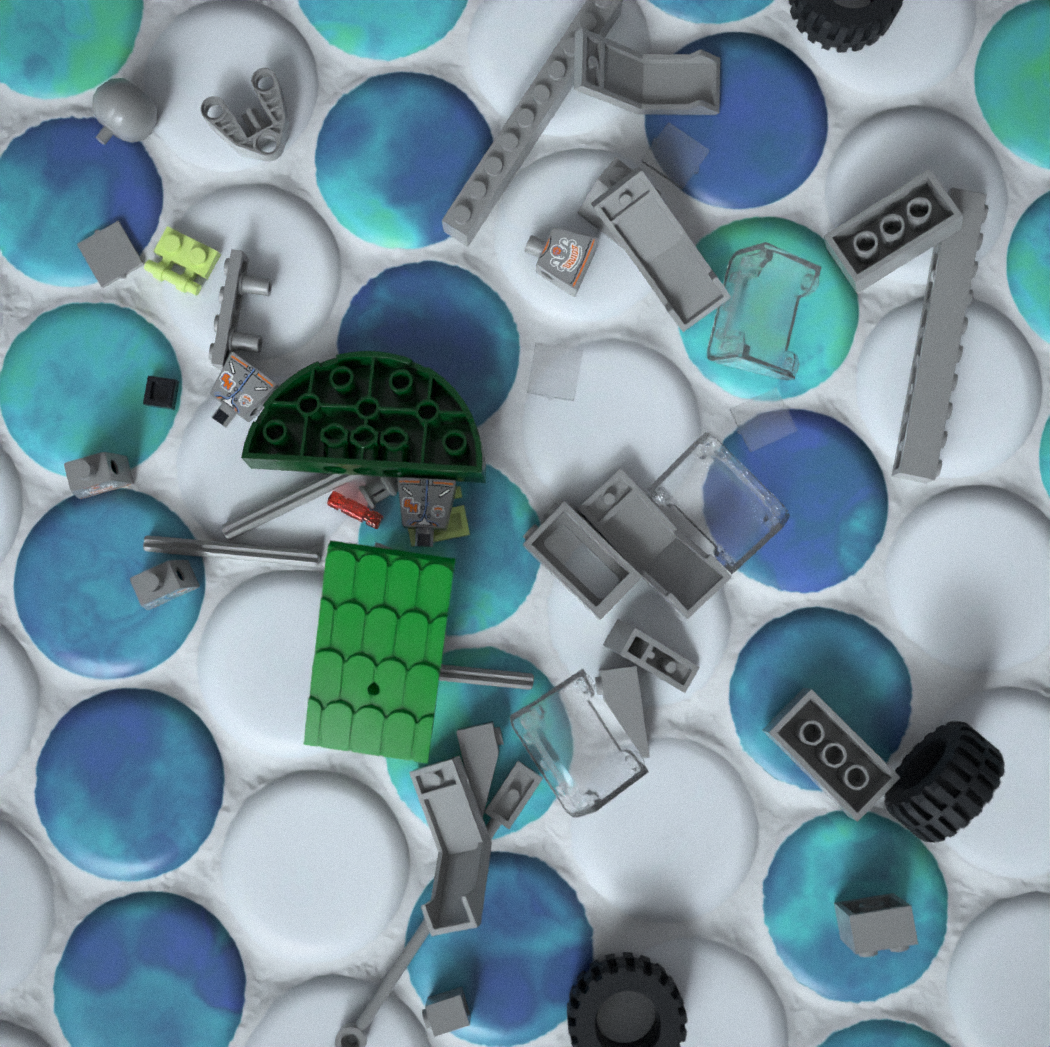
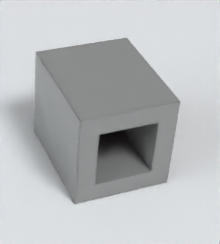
M462 987L428 997L425 1009L422 1010L425 1026L427 1029L432 1028L434 1037L470 1025L471 1014Z

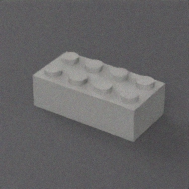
M928 169L824 235L827 250L858 294L961 230L963 214L933 172Z
M803 688L762 730L848 817L857 822L901 778L812 689Z

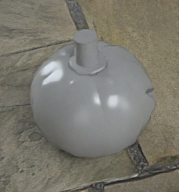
M123 78L110 79L99 86L93 95V112L98 122L103 125L102 130L95 138L103 145H106L113 135L118 139L133 143L142 141L152 134L157 123V108L153 101L130 81Z

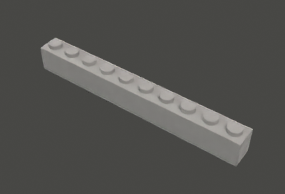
M586 0L443 217L442 225L445 233L466 246L470 245L574 86L575 32L584 28L606 37L621 14L623 0Z
M953 187L947 193L963 214V225L961 230L933 247L891 476L921 483L934 481L940 475L942 469V460H939L941 448H944L948 434L947 431H944L945 423L950 418L953 404L949 401L951 391L955 390L958 381L955 368L963 353V346L960 345V340L968 325V318L965 317L966 307L970 305L973 297V289H970L971 279L975 277L978 270V261H975V257L983 242V233H980L981 224L984 223L988 214V206L985 205L987 194Z

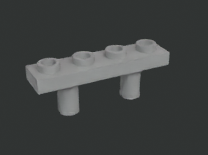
M231 249L230 258H226L224 263L226 281L225 286H221L219 291L220 315L217 314L214 319L215 343H211L209 348V360L218 370H222L229 355L235 349L256 353L261 352V335L237 332L240 309L245 293L270 296L272 291L271 279L247 275L249 258L243 251Z

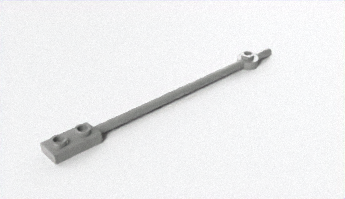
M519 760L484 811V813L491 817L486 825L490 839L493 838L501 824L508 829L511 828L543 779L541 775ZM425 918L356 1023H348L340 1028L335 1038V1047L366 1046L367 1033L365 1030L430 933ZM349 1034L355 1035L357 1042H349L347 1036Z

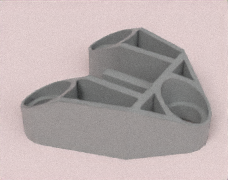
M260 68L253 73L251 83L266 115L272 123L270 126L267 127L256 107L252 110L250 108L246 109V113L241 116L252 136L247 138L234 114H231L226 103L217 96L206 98L201 104L200 111L210 128L240 156L268 162L274 161L282 155L291 126L282 88L276 74L269 68ZM264 77L273 79L272 87L267 90H262L258 87L259 81ZM214 105H219L223 108L222 114L217 118L208 116L209 108ZM276 142V148L272 152L262 151L263 147L268 143Z

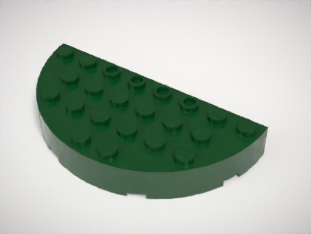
M356 351L335 355L336 358L321 363L319 361L314 362L288 378L263 404L264 408L256 422H252L241 456L251 469L486 483V462L482 441L472 413L455 388L429 367L426 368L415 363L412 359L405 356L379 351Z

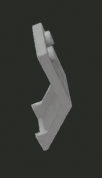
M582 28L575 32L574 90L636 114L716 115L719 114L720 58L701 49L691 54H642Z
M640 166L590 203L644 276L682 332L689 329L731 298L728 291L686 234Z
M621 468L577 508L601 536L643 576L642 579L686 619H689L732 578L712 555H708L678 530Z
M459 755L409 772L438 850L431 900L421 906L431 936L476 928L481 925L492 842Z

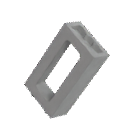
M565 501L560 506L555 503L543 515L547 520L540 527L534 524L524 534L523 538L526 541L523 543V547L598 620H601L643 576ZM559 526H566L619 578V583L605 598H597L545 547V540Z

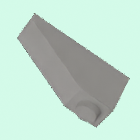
M617 619L603 644L605 647L686 693L700 668L644 632Z
M632 665L599 670L600 677H595L597 695H603L604 702L643 758L650 757L637 666Z
M493 721L457 730L464 768L482 817L499 754V745L504 744L501 728H495Z

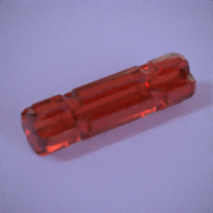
M333 491L328 498V506L336 510L341 509L342 513L362 523L365 521L366 525L374 529H378L383 521L382 514L374 510L371 512L368 507L350 498L345 499L344 495Z

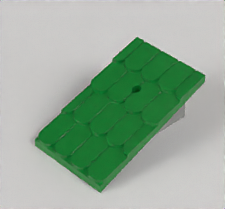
M330 540L325 559L303 745L428 763L456 558Z

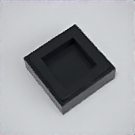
M148 376L143 404L150 407L175 410L179 381Z

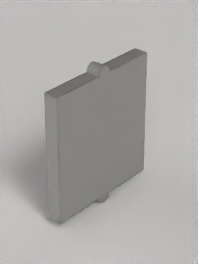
M119 221L101 231L95 230L94 235L77 244L102 288L120 278L126 279L127 274L144 265Z

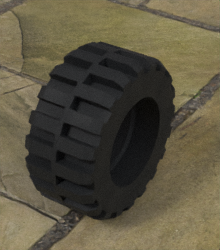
M789 0V4L792 6L790 9L791 17L793 20L798 19L796 27L800 33L806 32L808 34L807 40L813 44L816 41L821 43L822 49L829 51L833 47L837 48L836 52L846 53L848 48H852L854 52L864 48L865 44L871 46L877 42L879 37L887 32L903 5V0H871V4L867 6L847 8L833 0Z
M947 722L945 726L937 727L934 732H930L920 743H917L913 750L904 757L901 765L896 768L895 772L901 778L884 794L886 809L920 840L932 843L945 841L946 837H953L961 828H966L970 821L983 811L982 808L986 803L991 801L994 791L1001 784L1000 778L1004 776L1005 763L1003 755L966 722Z
M623 952V957H615L614 953L605 955L606 960L599 963L596 959L589 964L590 969L587 972L582 970L578 975L577 984L572 986L569 993L570 1000L567 1003L568 1032L572 1047H680V1042H685L687 1035L685 1024L688 1021L684 1002L671 975L668 976L660 964L651 963L650 958L640 955L639 958L633 957L632 952ZM624 991L637 992L646 996L651 1001L655 1010V1020L647 1034L636 1041L628 1043L616 1042L607 1038L601 1033L597 1024V1012L602 1003L610 996Z

